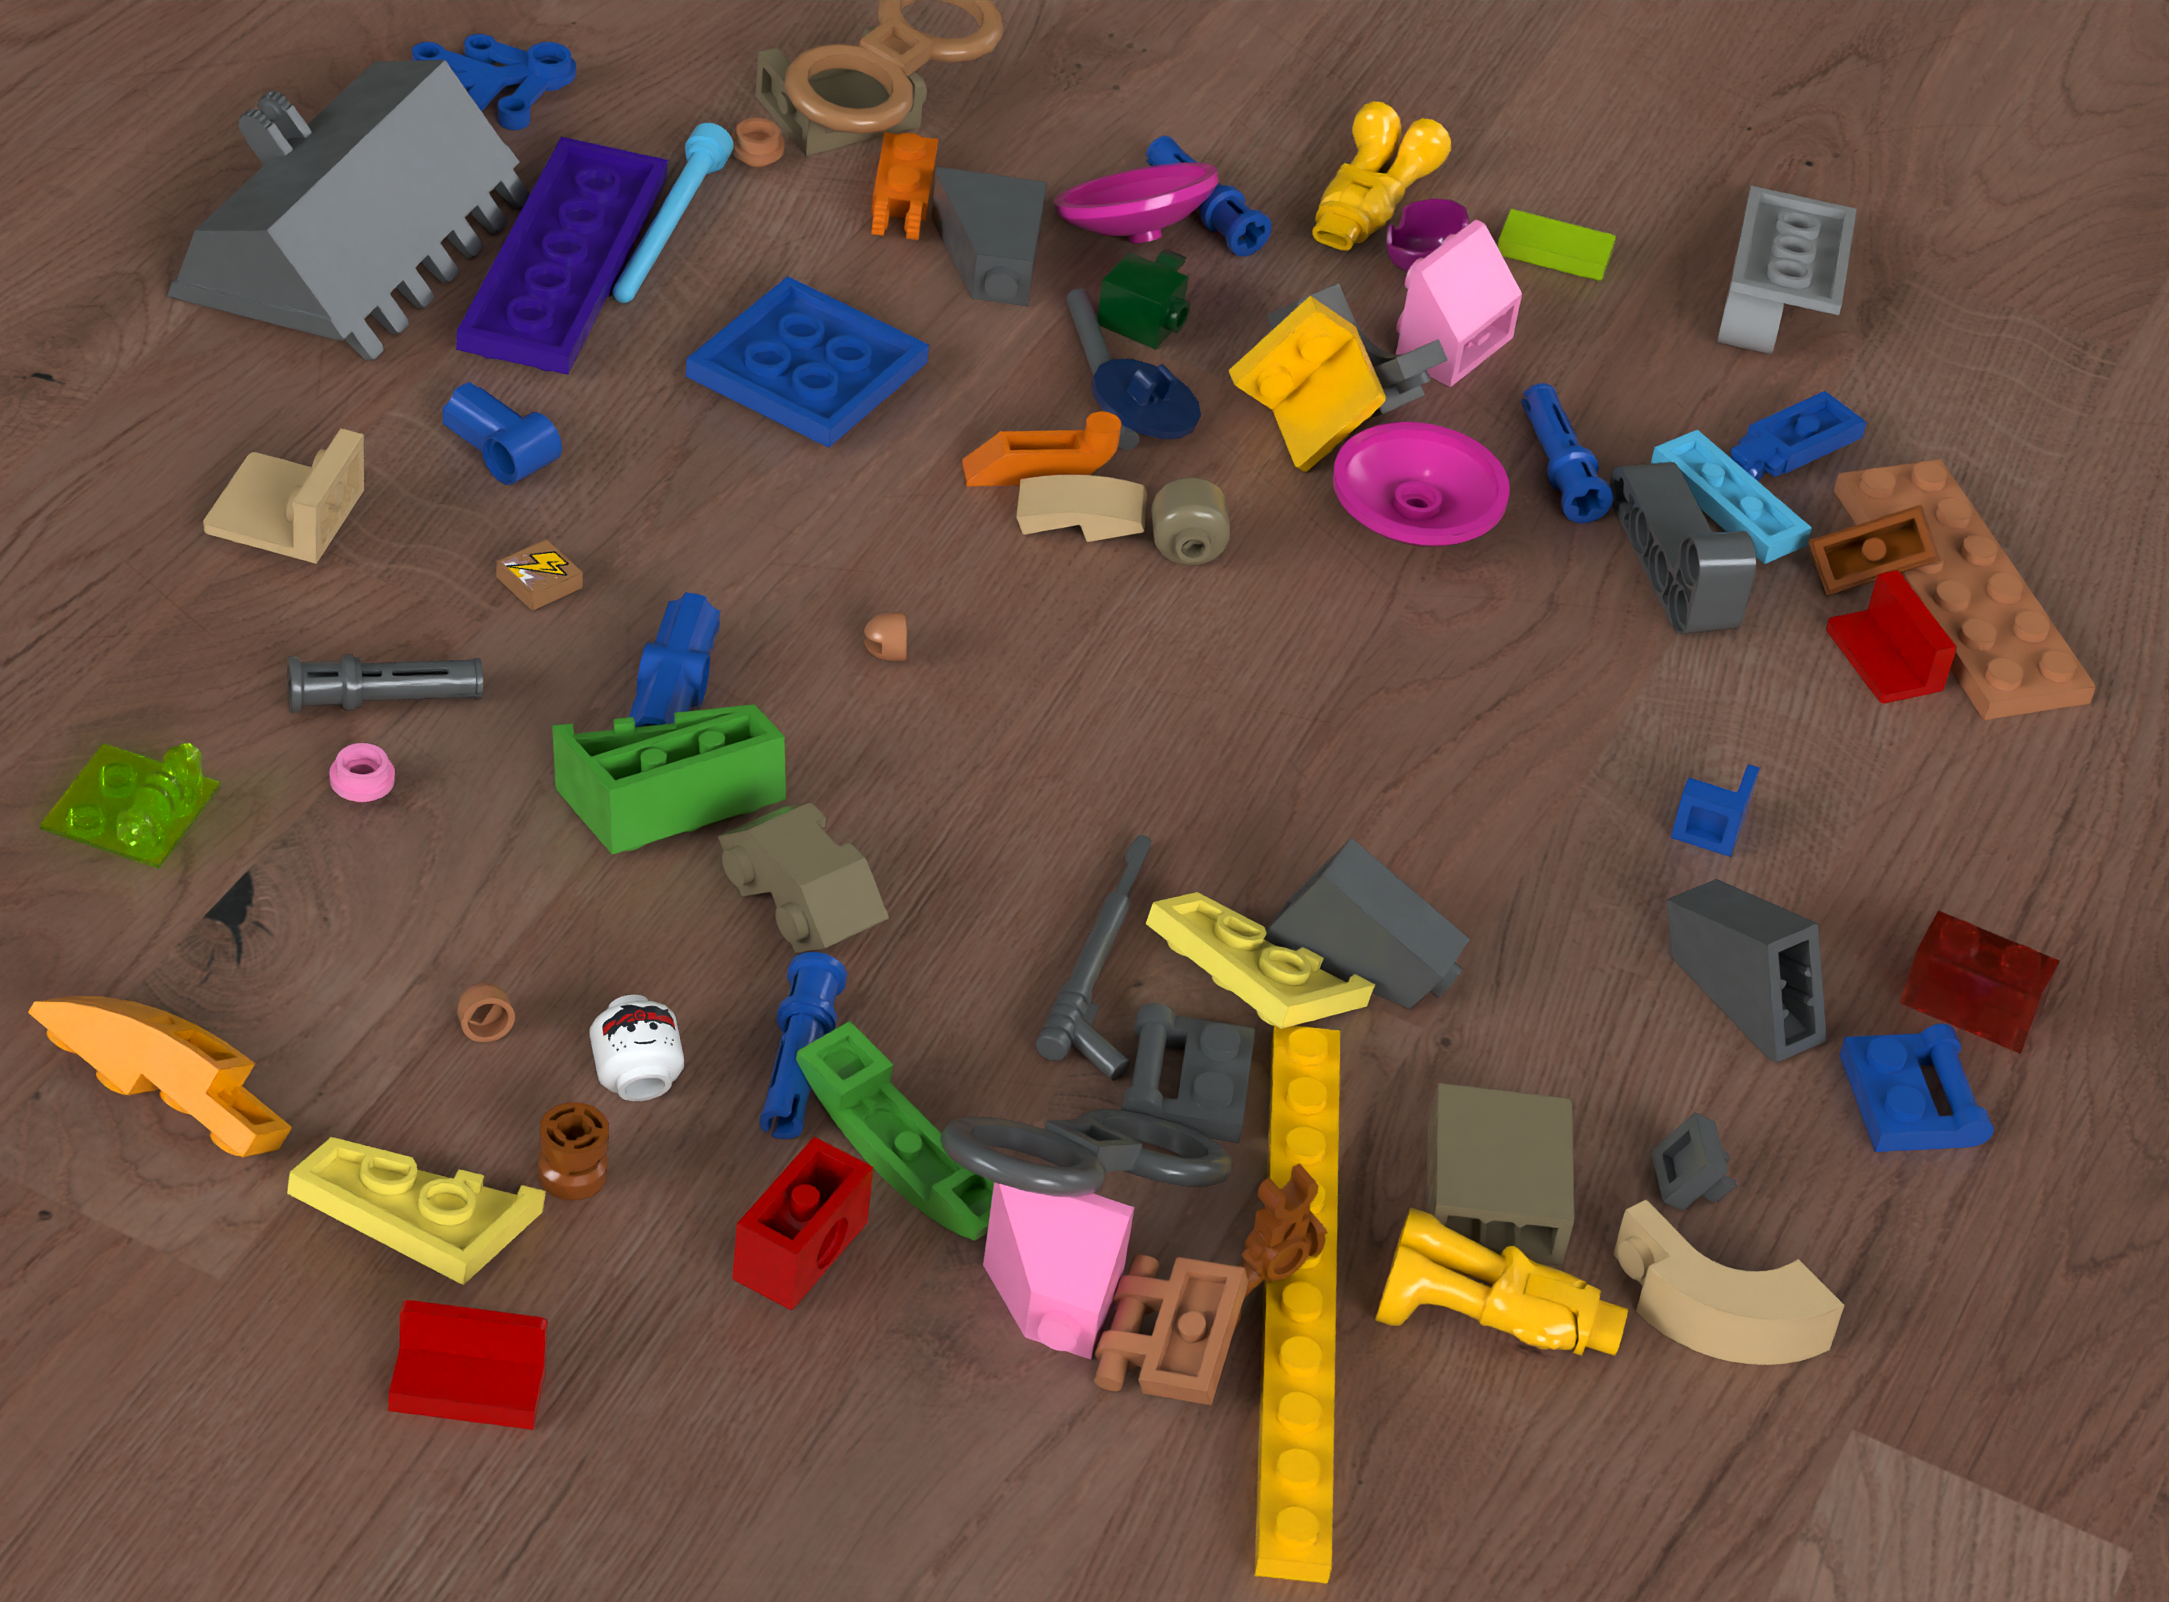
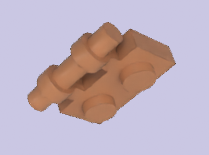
M1144 1254L1135 1255L1128 1275L1120 1277L1113 1296V1301L1118 1307L1111 1329L1101 1334L1095 1356L1100 1363L1094 1379L1095 1384L1104 1390L1119 1391L1122 1388L1127 1370L1138 1366L1142 1367L1138 1381L1143 1394L1212 1405L1249 1283L1245 1268L1176 1257L1170 1280L1168 1281L1156 1279L1160 1263L1155 1258ZM1153 1311L1159 1312L1152 1336L1139 1334L1144 1315L1151 1314Z

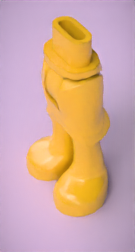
M1372 101L1365 104L1356 114L1352 127L1358 153L1350 164H1342L1335 178L1324 191L1319 209L1316 212L1315 221L1317 224L1312 230L1313 237L1322 244L1342 251H1348L1355 243L1364 242L1371 234L1385 226L1386 221L1393 217L1395 207L1402 200L1405 190L1418 178L1435 171L1447 159L1451 151V140L1445 128L1433 119L1421 118L1411 124L1400 145L1402 128L1400 118L1394 109L1383 102ZM1398 152L1397 158L1386 174L1377 173Z
M1409 1208L1375 1321L1390 1326H1401L1419 1305L1432 1304L1463 1313L1478 1320L1482 1326L1493 1327L1514 1335L1520 1341L1539 1349L1571 1350L1573 1348L1574 1354L1582 1356L1585 1347L1612 1356L1616 1355L1621 1342L1628 1308L1600 1300V1289L1587 1284L1585 1281L1569 1273L1532 1261L1516 1246H1508L1504 1248L1501 1254H1498L1444 1226L1432 1214ZM1454 1271L1472 1276L1493 1286L1488 1287Z

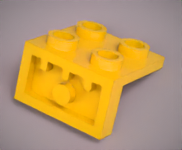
M1311 295L1228 370L1236 387L1273 410L1294 465L1303 472L1309 471L1323 457L1327 456L1335 446L1364 420L1371 417L1386 400L1385 393L1356 326Z

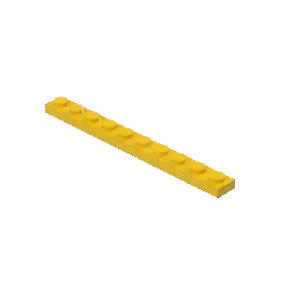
M1274 1024L1270 1058L1267 1178L1270 1177L1277 1187L1281 1189L1289 1182L1292 1167L1300 1163L1318 1185V1193L1310 1204V1211L1326 1228L1328 1233L1325 1234V1244L1320 1255L1317 1257L1308 1256L1305 1263L1295 1273L1283 1280L1271 1281L1270 1283L1264 1280L1255 1576L1328 1584L1332 1568L1340 1030L1291 1026L1280 1029Z

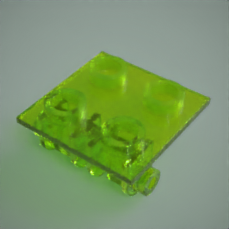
M103 743L41 822L40 830L160 869L221 787L220 781L202 776L201 752L189 743L170 747L164 754L163 763Z

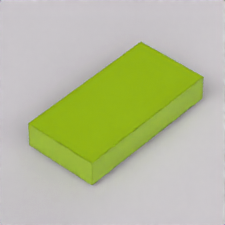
M1510 209L1497 247L1503 257L1602 281L1613 252L1616 235Z

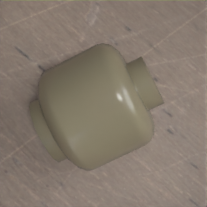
M1189 477L1172 481L1157 492L1151 510L1154 542L1162 556L1177 564L1187 566L1201 565L1216 559L1226 549L1231 536L1226 497L1218 486L1209 480Z

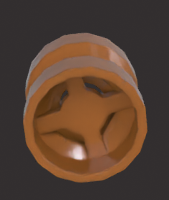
M567 1102L556 1105L548 1110L540 1121L539 1147L541 1152L539 1154L538 1180L543 1189L554 1197L563 1200L589 1198L599 1192L607 1181L608 1156L606 1151L609 1144V1122L605 1115L596 1107L582 1102Z

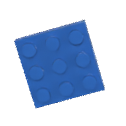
M787 276L691 354L686 361V377L829 448L927 364L929 344Z

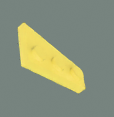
M1198 892L1153 902L1146 921V925L1167 940L1168 946L1173 951L1189 957L1212 975L1213 981L1218 986L1234 992L1257 1010L1258 1016L1263 1021L1273 1026L1275 1024L1280 1029L1366 1007L1375 987V984L1356 974L1351 976L1346 983L1321 970L1320 967L1324 958L1304 947L1294 951L1271 944L1264 940L1267 933L1264 926Z
M330 1137L289 1172L287 1194L464 1285L543 1212L546 1191L521 1185L518 1195L484 1187V1175L459 1169L453 1179L417 1170V1164L413 1157Z

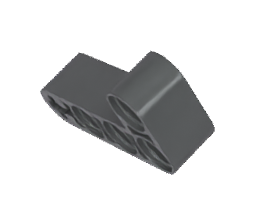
M1675 462L1615 467L1610 479V488L1614 497L1612 503L1614 512L1676 633L1690 634L1730 630L1740 627L1756 570L1755 548L1748 532L1740 530L1713 533Z

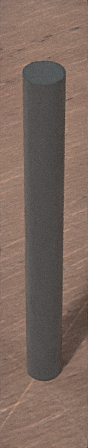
M1074 289L1068 293L1066 301L1094 377L1098 367L1110 361L1111 357L1087 291L1084 289ZM1121 425L1118 447L1123 450L1134 448L1140 440L1138 433Z

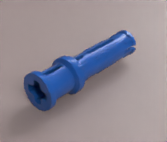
M1170 136L1157 138L1151 143L1146 152V156L1149 158L1146 161L1150 166L1173 163H1197ZM1218 183L1212 194L1197 207L1202 224L1212 232L1219 231L1226 238L1228 248L1237 256L1245 257L1254 254L1262 248L1271 234L1272 224L1270 218L1260 210L1249 208L1245 204L1244 195L1234 186Z
M1538 383L1529 387L1524 392V396L1527 399L1521 398V404L1549 459L1546 473L1551 486L1562 494L1561 506L1565 516L1570 521L1579 524L1590 523L1600 519L1611 508L1614 497L1609 484L1598 476L1599 465L1595 455L1589 449L1580 446L1576 433L1560 404L1555 388L1546 383Z
M801 953L795 956L788 966L787 979L791 986L788 997L783 999L778 1007L776 1019L782 1032L781 1041L765 1105L759 1119V1125L766 1133L771 1129L773 1117L777 1116L771 1134L775 1138L793 1139L803 1131L804 1116L811 1086L796 1061L797 1051L836 1028L837 1014L834 1010L836 996L845 989L847 971L840 961L826 953Z

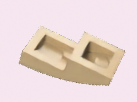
M1051 475L1025 478L1020 480L1016 517L1023 535L1081 525L1086 542L1144 532L1147 492L1144 485L1103 476Z

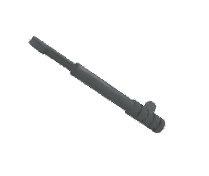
M1145 835L1137 836L1129 846L1125 856V861L1128 865L1115 892L1109 893L1105 898L1068 981L1062 985L1036 1041L1038 1052L1044 1058L1053 1061L1065 1058L1072 1044L1113 1081L1125 1073L1130 1061L1091 1026L1099 1009L1098 1004L1091 1002V992L1130 908L1128 896L1151 846V839Z

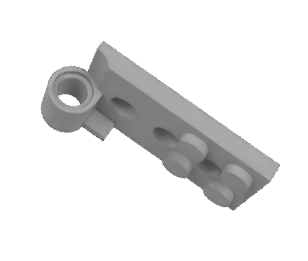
M1751 186L1717 343L1772 355L1784 303L1839 315L1857 209Z

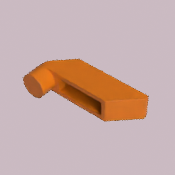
M1098 411L1087 417L1085 430L1000 431L962 459L966 486L1020 485V480L1025 478L1051 475H1090L1103 466L1116 452L1120 439L1121 420L1110 412Z

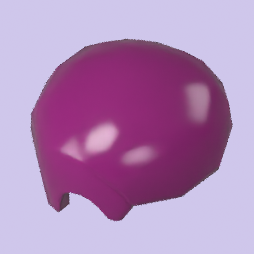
M1436 198L1412 202L1403 208L1399 226L1396 229L1392 224L1388 226L1386 245L1392 263L1398 269L1408 273L1410 267L1417 259L1427 257L1439 248L1450 234H1457L1470 224L1466 207L1450 199Z

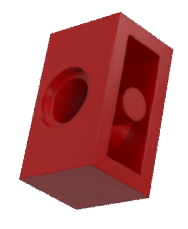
M814 1136L737 1222L732 1280L792 1311L868 1223L874 1167Z

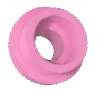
M356 743L343 748L338 753L336 760L330 767V785L335 793L347 800L355 802L374 801L387 795L393 788L395 769L387 754L380 747L368 743Z

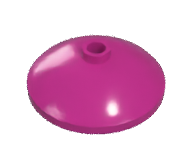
M1173 163L1119 172L1087 181L1060 193L1054 199L1056 214L1066 222L1095 234L1128 235L1130 243L1149 242L1162 237V228L1188 217L1212 194L1219 182L1218 172L1214 165L1207 163Z
M1395 422L1377 425L1361 431L1341 447L1333 470L1335 493L1343 507L1358 522L1372 532L1389 540L1419 547L1451 546L1485 534L1497 525L1503 517L1510 493L1507 473L1492 452L1476 440L1460 432L1427 423Z

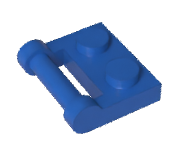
M1949 1024L1932 1025L1923 1032L1916 1034L1852 1036L1844 1038L1839 1055L1875 1152L1974 1147L1985 1143L1993 1135L1994 1127L1986 1109L1977 1105L1958 1056L1961 1051L1959 1038L1955 1029ZM1919 1065H1934L1953 1116H1938Z

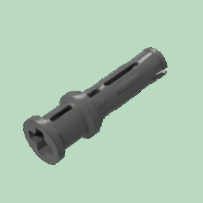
M343 654L340 661L301 662L298 655L288 656L287 694L290 713H300L303 706L342 705L345 711H355L356 708L362 706V701L441 698L482 699V662L480 658H473L471 660L361 663L360 658L354 657L353 654Z

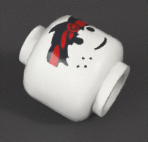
M642 995L622 996L612 1001L608 1009L598 1015L590 1027L589 1033L598 1080L605 1088L611 1092L618 1093L624 1100L645 1101L663 1095L670 1089L672 1082L677 1079L684 1068V1056L676 1017L667 1006L661 1003L648 1001Z

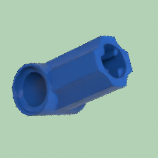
M471 382L456 388L449 402L443 407V424L480 450L490 473L505 485L515 484L556 461L561 456L562 443L553 423L545 415L539 412H531L522 417L483 388L477 387Z

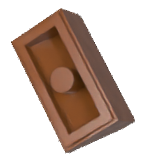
M1922 504L1808 540L1807 547L1826 597L1875 582L1877 574L1895 570L1903 573L1940 561Z

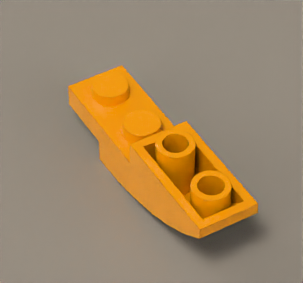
M67 996L34 1001L28 1011L32 1017L48 1029L46 1034L55 1045L68 1052L78 1054L97 1070L96 1077L104 1086L116 1093L127 1096L160 1090V1097L166 1104L179 1112L190 1114L211 1131V1140L227 1153L243 1158L279 1150L293 1128L242 1086L256 1063L226 1041L174 1014L134 1001L103 996Z

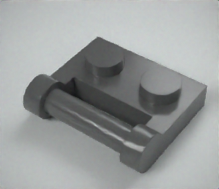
M1160 1003L1143 1005L1136 1014L1134 1026L1139 1043L1132 1086L1123 1095L1121 1110L1168 1120L1197 1131L1210 1139L1239 1143L1256 1028L1176 1016L1172 1009ZM1165 1047L1185 1050L1177 1099L1165 1098L1158 1091Z

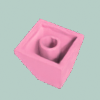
M994 1182L983 1266L1024 1337L1043 1343L1054 1350L1067 1351L1090 1360L1092 1359L1101 1334L1105 1331L1117 1306L1113 1301V1296L1120 1277L1124 1274L1134 1207L1093 1193L1081 1197H1053L1022 1191Z

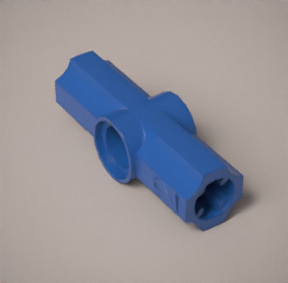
M685 592L681 598L668 602L655 643L648 641L642 653L637 678V695L635 701H633L629 716L634 717L635 727L673 724L674 713L692 711L693 707H701L709 678L710 654L714 648L713 644L720 626V610L714 608L708 602L706 596Z

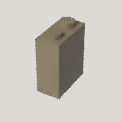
M1438 1083L1428 1125L1427 1213L1436 1217L1444 1226L1498 1254H1501L1504 1248L1508 1246H1516L1527 1258L1536 1263L1563 1266L1574 1224L1572 1098Z

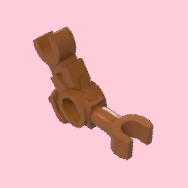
M1300 1163L1292 1167L1291 1178L1283 1188L1279 1189L1269 1177L1262 1181L1258 1189V1197L1265 1207L1256 1211L1254 1229L1245 1241V1251L1241 1253L1244 1260L1238 1265V1267L1245 1268L1249 1281L1244 1298L1263 1280L1270 1283L1271 1281H1279L1291 1276L1305 1263L1308 1256L1317 1257L1323 1250L1325 1234L1328 1232L1310 1211V1204L1318 1193V1185ZM1240 1309V1313H1239V1316H1238V1319H1237V1323H1236L1235 1328L1237 1327V1325H1238V1323H1239V1321H1240V1319H1241V1309Z

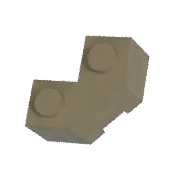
M812 802L782 807L718 836L724 851L722 863L728 878L738 887L742 897L771 892L777 906L775 917L778 928L784 938L792 944L795 953L825 949L889 919L866 857L851 842L839 846L822 829L826 826V816Z

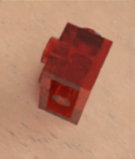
M1938 910L1917 948L1900 1004L2021 1054L2042 1013L2060 960Z

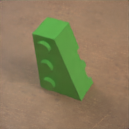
M755 704L674 713L673 724L635 727L634 717L613 719L614 730L574 734L572 723L552 725L556 790L612 855L622 851L635 850L644 844L682 832H692L704 825L739 814L752 813L761 807L786 800L785 736Z

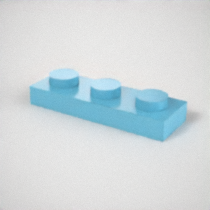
M1699 430L1654 447L1651 463L1675 462L1700 509L1727 532L1747 531L1753 541L1756 557L1763 564L1808 545L1812 527Z

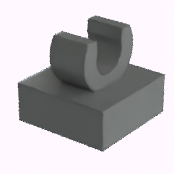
M1696 1112L1651 1150L1662 1201L1681 1211H1684L1701 1195L1710 1201L1719 1202L1737 1187L1736 1180L1725 1176L1728 1173L1726 1163L1730 1161V1157L1722 1149L1715 1121Z

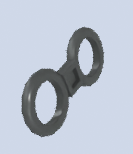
M1098 1109L1081 1114L1078 1119L1047 1121L1045 1129L996 1117L969 1116L950 1121L945 1127L940 1140L943 1149L949 1157L970 1172L1005 1186L1053 1197H1081L1096 1193L1104 1182L1106 1172L1125 1171L1162 1183L1184 1187H1209L1225 1182L1232 1168V1159L1217 1142L1205 1135L1168 1120L1125 1110ZM1138 1141L1168 1149L1184 1157L1162 1154L1142 1148V1143ZM988 1146L1020 1151L1037 1156L1057 1166L1031 1163L1008 1156Z

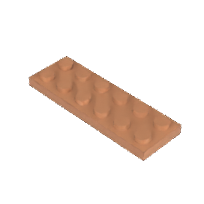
M1941 459L1838 473L1834 492L1856 525L1922 504L1940 561L1901 574L1957 646L1950 670L1983 720L2091 703L2096 685Z

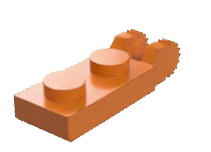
M884 132L872 200V234L884 236L885 230L888 228L890 216L905 218L904 230L906 232V239L919 240L922 221L927 219L937 158L938 139L921 137L914 133L896 134Z

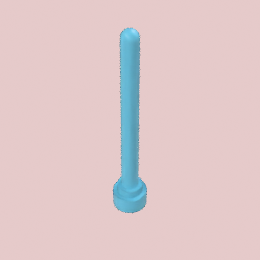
M702 123L693 130L685 144L687 164L614 285L612 293L616 301L628 303L633 300L706 174L718 171L726 164L733 151L734 143L730 134L721 126L714 123Z

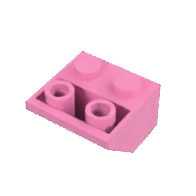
M1477 219L1457 234H1450L1439 248L1427 257L1417 259L1412 264L1405 278V287L1408 289L1405 308L1396 326V331L1399 333L1396 355L1408 353L1439 339L1448 360L1428 369L1427 372L1430 377L1451 388L1513 338L1522 292L1488 228Z

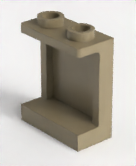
M872 26L864 28L862 38L869 34L871 31H873L876 27ZM778 47L758 52L756 98L805 156L882 137L884 132L898 133L921 126L922 105L926 101L927 90L923 77L916 71L908 76L913 85V106L900 123L881 132L855 134L834 131L814 123L795 109L785 91V74L791 62ZM844 68L823 70L812 75L808 80L815 93L824 100L841 107L855 109L876 107L886 102L890 97L882 83L873 76L857 70Z

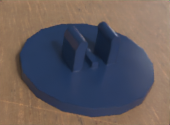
M1112 359L1098 367L1091 381L1093 396L1105 412L1116 415L1121 420V425L1139 434L1159 439H1180L1193 433L1201 417L1199 401L1189 387L1176 378L1163 364L1157 367L1153 364L1134 359Z

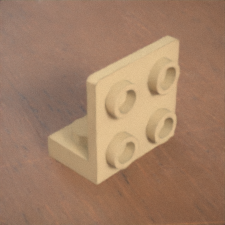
M341 428L327 450L320 449L312 467L257 452L249 453L203 521L204 532L236 543H242L317 564L364 491V434Z

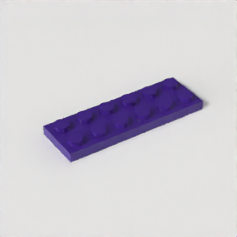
M561 137L456 331V350L481 355L489 359H500L536 367L543 371H554L568 375L667 179L668 160Z

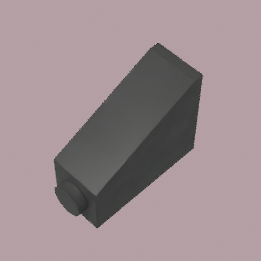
M937 166L931 218L972 299L1028 306L1042 228L1047 182Z
M1352 837L1285 902L1265 929L1267 933L1264 939L1275 946L1285 947L1294 951L1304 947L1324 958L1320 967L1321 970L1347 982L1351 976L1356 974L1375 984L1373 994L1409 1010L1428 992L1439 998L1453 984L1463 970L1455 961L1470 941L1466 935Z
M1718 879L1666 899L1672 958L1768 1059L1777 1063L1827 1041L1818 923Z

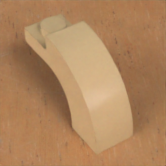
M1647 1199L1625 1210L1613 1256L1619 1261L1625 1273L1643 1286L1636 1312L1662 1334L1699 1353L1744 1364H1786L1809 1359L1830 1350L1845 1305L1799 1259L1783 1267L1767 1271H1744L1716 1263L1698 1252Z

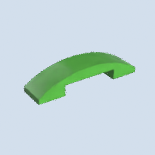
M850 1021L797 1051L796 1061L826 1111L850 1143L884 1180L913 1206L945 1228L974 1241L987 1234L994 1182L970 1172L949 1157L940 1142L942 1133L890 1082L893 1064Z

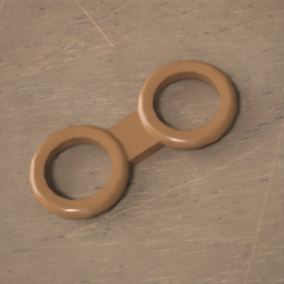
M879 0L878 22L880 25L860 40L859 46L840 43L821 45L800 53L786 70L785 91L795 109L814 123L834 131L855 134L884 131L900 123L913 106V85L908 79L909 75L929 60L958 63L973 61L990 53L1003 36L1002 16L992 0H936L963 8L974 16L980 25L977 32L967 37L948 39L933 37L918 31L907 23L900 11L905 6L916 1L925 0ZM836 68L857 70L873 76L882 83L890 97L886 102L876 107L863 109L841 107L824 100L815 93L808 80L812 75L823 70Z

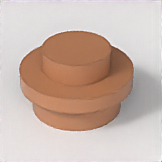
M745 119L737 125L736 131L731 135L734 143L732 155L748 166L764 167L776 162L784 154L785 141L780 134V129L774 122L768 119Z

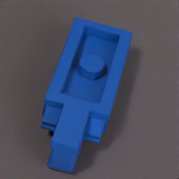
M1823 391L1749 425L1747 435L1739 440V445L1731 449V459L1759 482L1766 472L1773 477L1780 476L1782 473L1786 474L1861 439L1867 422L1828 392Z

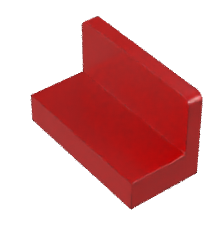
M1899 570L1877 574L1867 610L1830 617L1826 626V631L1879 702L1890 703L1944 690L1957 646Z
M404 1300L399 1314V1351L388 1392V1411L534 1430L546 1376L548 1321L539 1316Z

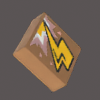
M548 539L502 558L496 564V578L532 611L582 589L583 572Z

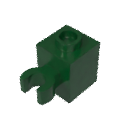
M1164 249L1158 255L1155 262L1128 252L1102 279L1097 316L1099 326L1155 350L1172 332L1178 333L1183 328L1190 311V302L1185 300L1189 276L1177 272L1184 265L1186 257Z

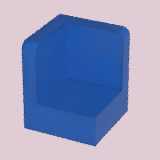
M1751 764L1747 765L1737 792L1688 777L1682 792L1671 838L1731 857L1749 810L1760 767Z

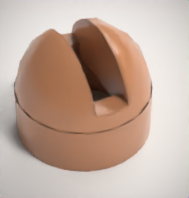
M886 612L875 615L868 621L864 629L866 635L864 645L868 652L880 660L906 661V612Z
M480 982L469 986L460 995L457 1005V1016L464 1034L469 1039L481 1043L493 1042L502 1038L511 1030L515 1021V1013L508 995L500 987ZM479 1007L477 1019L473 1018L474 1012Z

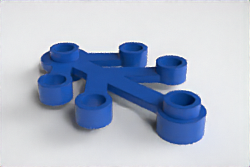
M474 34L467 37L464 41V56L445 50L441 45L434 42H421L412 48V61L445 60L481 112L504 86L521 84L513 95L505 96L498 101V124L509 130L526 128L530 124L531 106L544 91L558 90L570 84L576 77V63L571 58L570 50L564 45L555 42L535 44L527 52L496 42L489 35ZM497 61L508 66L497 67L494 64Z

